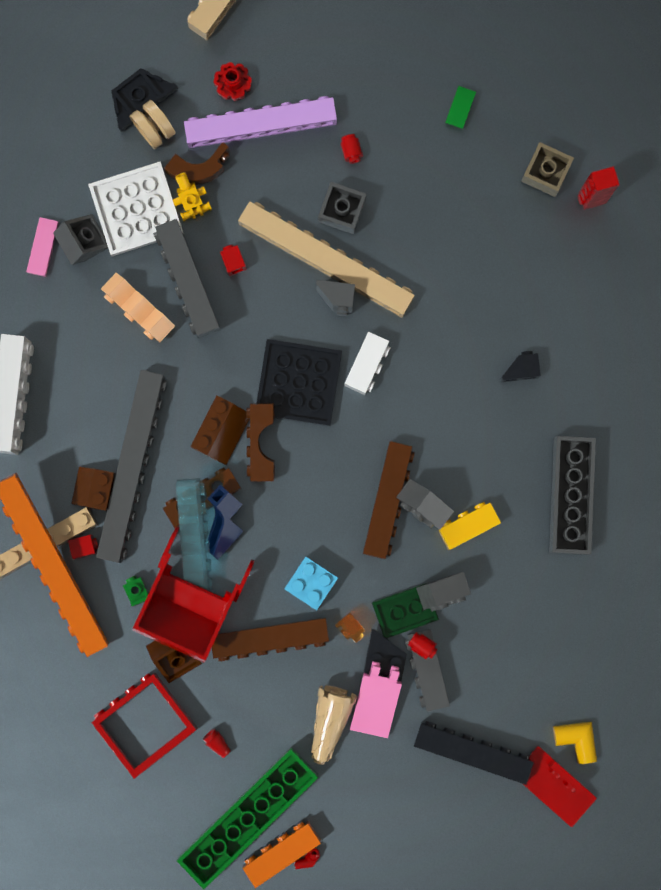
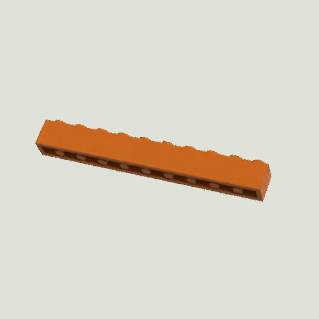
M17 472L1 480L0 499L4 504L2 509L7 518L11 517L14 532L22 537L23 541H21V544L26 552H30L32 565L35 569L39 568L42 574L40 575L44 586L48 585L51 590L49 595L54 603H58L60 616L63 620L66 619L68 621V630L72 637L76 636L80 652L85 653L88 657L108 647V640Z

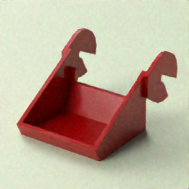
M176 526L159 562V573L132 631L205 663L232 601L237 602L255 561L251 559L240 585L236 584L232 593L226 591L224 597L214 594L170 574L173 566L168 565L171 557L169 553L180 530V527Z

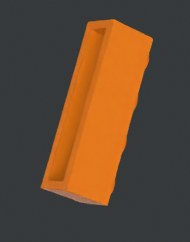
M303 821L299 822L293 827L294 831L289 834L287 832L283 833L277 838L278 842L273 845L270 843L260 849L261 853L256 857L253 854L244 860L245 864L242 869L255 888L321 844V839L309 821L305 823Z

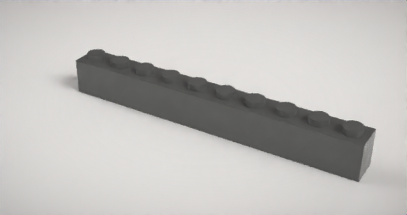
M140 370L96 558L121 563L126 558L127 549L125 544L131 538L132 530L129 529L130 523L135 520L136 511H134L135 503H139L141 492H138L139 485H143L145 479L143 469L149 462V455H147L148 447L153 445L154 436L151 435L153 428L156 429L158 418L156 414L157 410H161L163 399H160L162 391L165 392L167 386L164 375Z

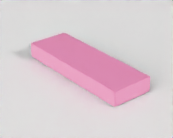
M39 218L27 273L46 277L56 238L53 232L58 228V221Z

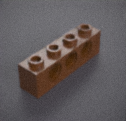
M224 467L214 473L215 477L210 480L208 477L201 480L197 488H188L181 493L182 497L177 500L174 497L165 503L166 506L163 510L174 528L182 526L213 507L208 497L214 492L213 484L215 482H222L223 487L231 495L242 489L229 468L226 470ZM199 492L206 493L207 498L205 501H197L196 496ZM189 502L190 509L187 512H182L180 510L181 503Z

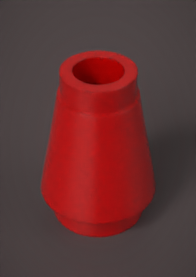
M212 729L204 736L205 745L222 758L230 753L231 750L219 731Z

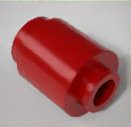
M355 134L343 136L340 144L345 161L350 162V164L359 162L360 158L363 157L359 139L356 138Z
M416 632L408 643L411 650L425 660L428 657L432 659L438 650L435 647L437 643L422 633Z

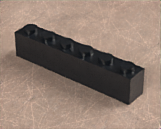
M426 721L425 724H420L414 747L527 785L534 763L530 760L529 755L520 752L519 755L512 754L511 749L500 746V749L494 748L491 742L482 740L480 743L474 741L473 736L464 733L462 736L456 735L455 730L444 727V730L436 728L437 724Z

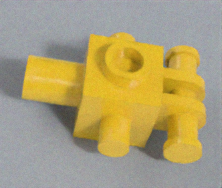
M185 172L175 176L180 187L177 188L179 197L172 200L175 206L183 205L186 212H181L180 214L184 222L189 218L195 219L198 214L202 216L204 212L212 210L209 201L206 204L202 203L200 196L207 194L204 186L197 189L194 182H189Z

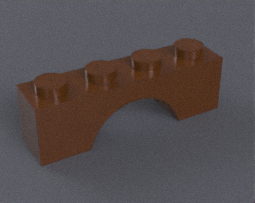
M251 403L250 407L246 409V417L250 419V427H247V438H250V446H247V457H250V465H247V477H250V481H274L275 460L267 457L262 452L259 444V438L263 429L274 423V403Z

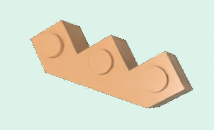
M115 273L101 288L106 294L104 298L111 304L115 302L125 311L123 315L130 322L136 321L145 330L143 333L150 340L155 338L158 342H161L175 327L163 313L157 310L118 273Z

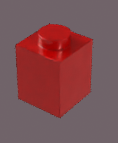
M228 245L223 248V251H220L229 276L247 270L238 245Z
M93 535L68 540L72 559L76 560L97 554L99 543Z

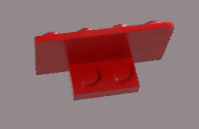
M537 746L529 755L530 760L534 763L527 785H523L564 822L573 827L597 798L542 748Z

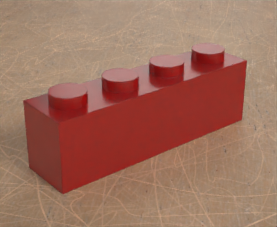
M614 166L591 172L578 194L579 204L583 205L584 210L606 204L620 184Z

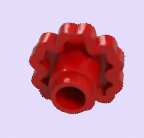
M232 62L221 65V71L215 73L213 81L214 86L217 87L218 95L222 96L224 100H228L230 97L233 101L243 99L245 92L251 90L252 78L248 76V69L241 63L234 65Z

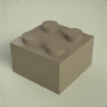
M539 142L521 182L556 197L574 157Z

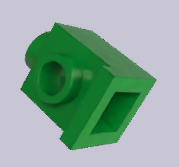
M135 575L125 580L127 584L123 585L131 606L134 607L145 602L149 591L143 578L137 579ZM135 586L139 588V592L137 594H134L132 592V589Z

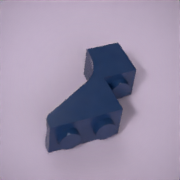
M221 485L208 497V500L214 506L215 518L205 546L206 550L217 560L243 532L242 529L230 520L243 504Z

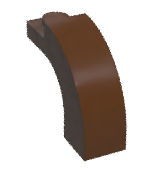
M222 142L214 154L207 161L200 164L186 162L175 154L164 170L167 175L175 180L176 175L185 172L190 183L194 182L195 185L206 184L224 172L221 162L225 163L229 158V146Z

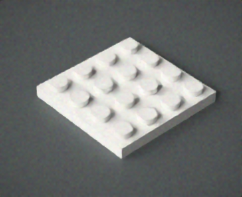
M161 162L88 184L111 256L156 243L153 234L157 232L155 227L177 219L183 233Z

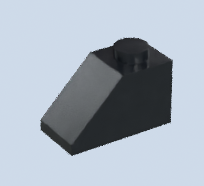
M533 351L521 352V355L516 358L500 378V382L538 379L541 376L538 353L533 354Z

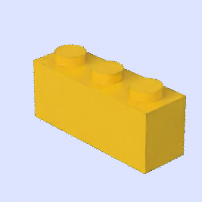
M485 502L474 506L475 511L471 513L465 511L457 515L458 520L451 522L449 519L438 531L448 550L501 524L491 503L486 505Z

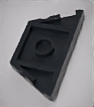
M140 68L111 90L119 130L122 132L133 124L129 115L136 110L145 114L143 105L146 102L152 100L158 105L175 92L178 86Z
M371 629L363 673L370 674L372 661L379 662L381 667L378 676L389 678L392 665L399 667L400 673L397 681L402 682L407 654L375 629Z

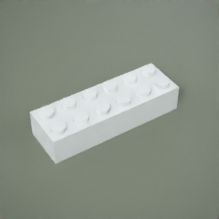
M1 334L0 453L18 455L19 451L22 450L23 441L20 439V436L25 428V421L22 419L23 413H26L27 410L25 394L29 392L27 377L31 374L32 369L29 360L34 352V345H31L32 342L25 336Z

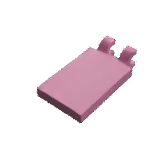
M372 661L370 674L363 673L350 730L388 738L402 682L397 681L400 671L399 667L391 665L389 678L378 676L381 668L380 663Z

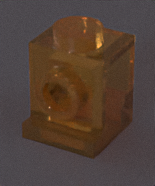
M350 612L335 624L337 628L340 626L343 628L341 633L347 640L351 637L357 643L364 637L363 632L365 630Z

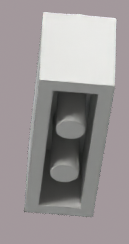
M370 332L367 333L346 379L345 387L363 395H366L367 391L371 392L375 384L372 379L375 374L379 375L383 364H380L382 357H387L391 348L388 346V340Z

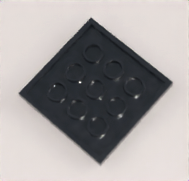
M267 339L257 403H274V418L331 426L342 351Z

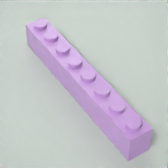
M328 96L319 97L318 100L314 101L304 99L295 104L285 102L281 106L276 107L267 105L258 110L248 108L244 112L239 113L229 111L225 115L220 116L211 114L201 119L192 117L188 121H184L189 148L337 125L334 99Z

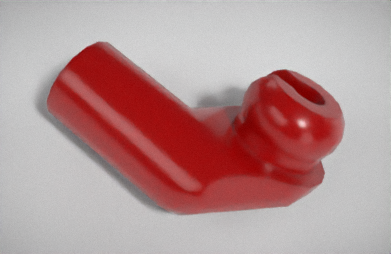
M314 848L303 859L296 860L294 862L295 870L313 867L320 857L319 850Z

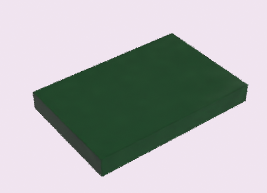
M417 587L372 602L382 634L386 639L439 620L436 610L431 612L430 608L423 609Z

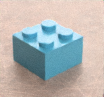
M305 557L288 582L285 590L317 610L338 577Z

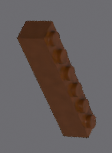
M389 442L363 550L364 555L386 559V556L391 555L393 545H389L391 537L394 538L396 534L395 518L399 519L401 508L398 507L400 500L396 497L403 489L404 481L408 482L410 470H407L409 462H413L415 452L411 451L412 446Z
M326 618L220 633L217 635L212 646L213 659L218 658V662L230 660L229 656L237 655L238 659L247 658L249 653L255 652L257 656L267 655L268 650H276V653L287 652L288 647H295V650L306 649V645L314 644V647L326 646L325 642H329Z

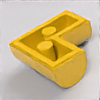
M592 722L553 726L555 746L575 744L578 764L597 762Z

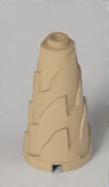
M322 685L319 687L314 738L311 749V757L317 764L324 765L325 762L332 758L336 744L350 717L353 705L356 703L357 696L354 693H351V697L347 696L348 690L325 685L324 689Z

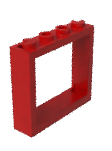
M148 673L141 678L140 681L142 683L139 686H131L125 691V697L121 700L117 697L109 704L111 708L107 711L103 709L94 715L95 720L91 722L134 779L198 729L156 673L153 675ZM153 682L185 724L186 728L141 764L134 767L101 722Z

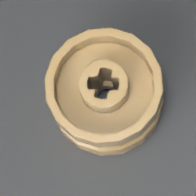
M149 100L143 105V111L146 116L141 111L136 110L129 117L144 139L155 150L162 145V138L158 132L166 139H170L176 132L162 110L152 100Z

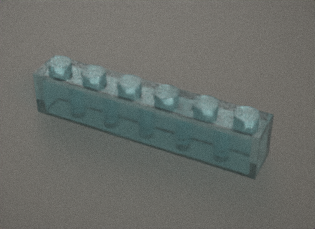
M200 478L177 480L176 495L184 580L210 591L213 590V580L209 578L208 571H211V559L207 560L210 544L205 539V534L208 533V522H204L207 508L206 503H202V496L205 495V485L201 484Z

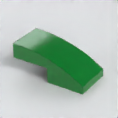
M458 86L445 123L464 128L476 91Z

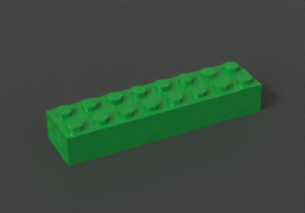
M291 747L178 857L177 862L204 890L318 779V774Z

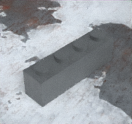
M431 629L417 632L424 634L433 641ZM415 633L408 634V639H405L407 651L411 650L408 643ZM411 650L413 658H410L412 670L416 669L418 676L414 678L417 689L421 688L422 696L419 697L421 707L426 708L428 712L450 706L437 652L432 659L428 657L425 660Z

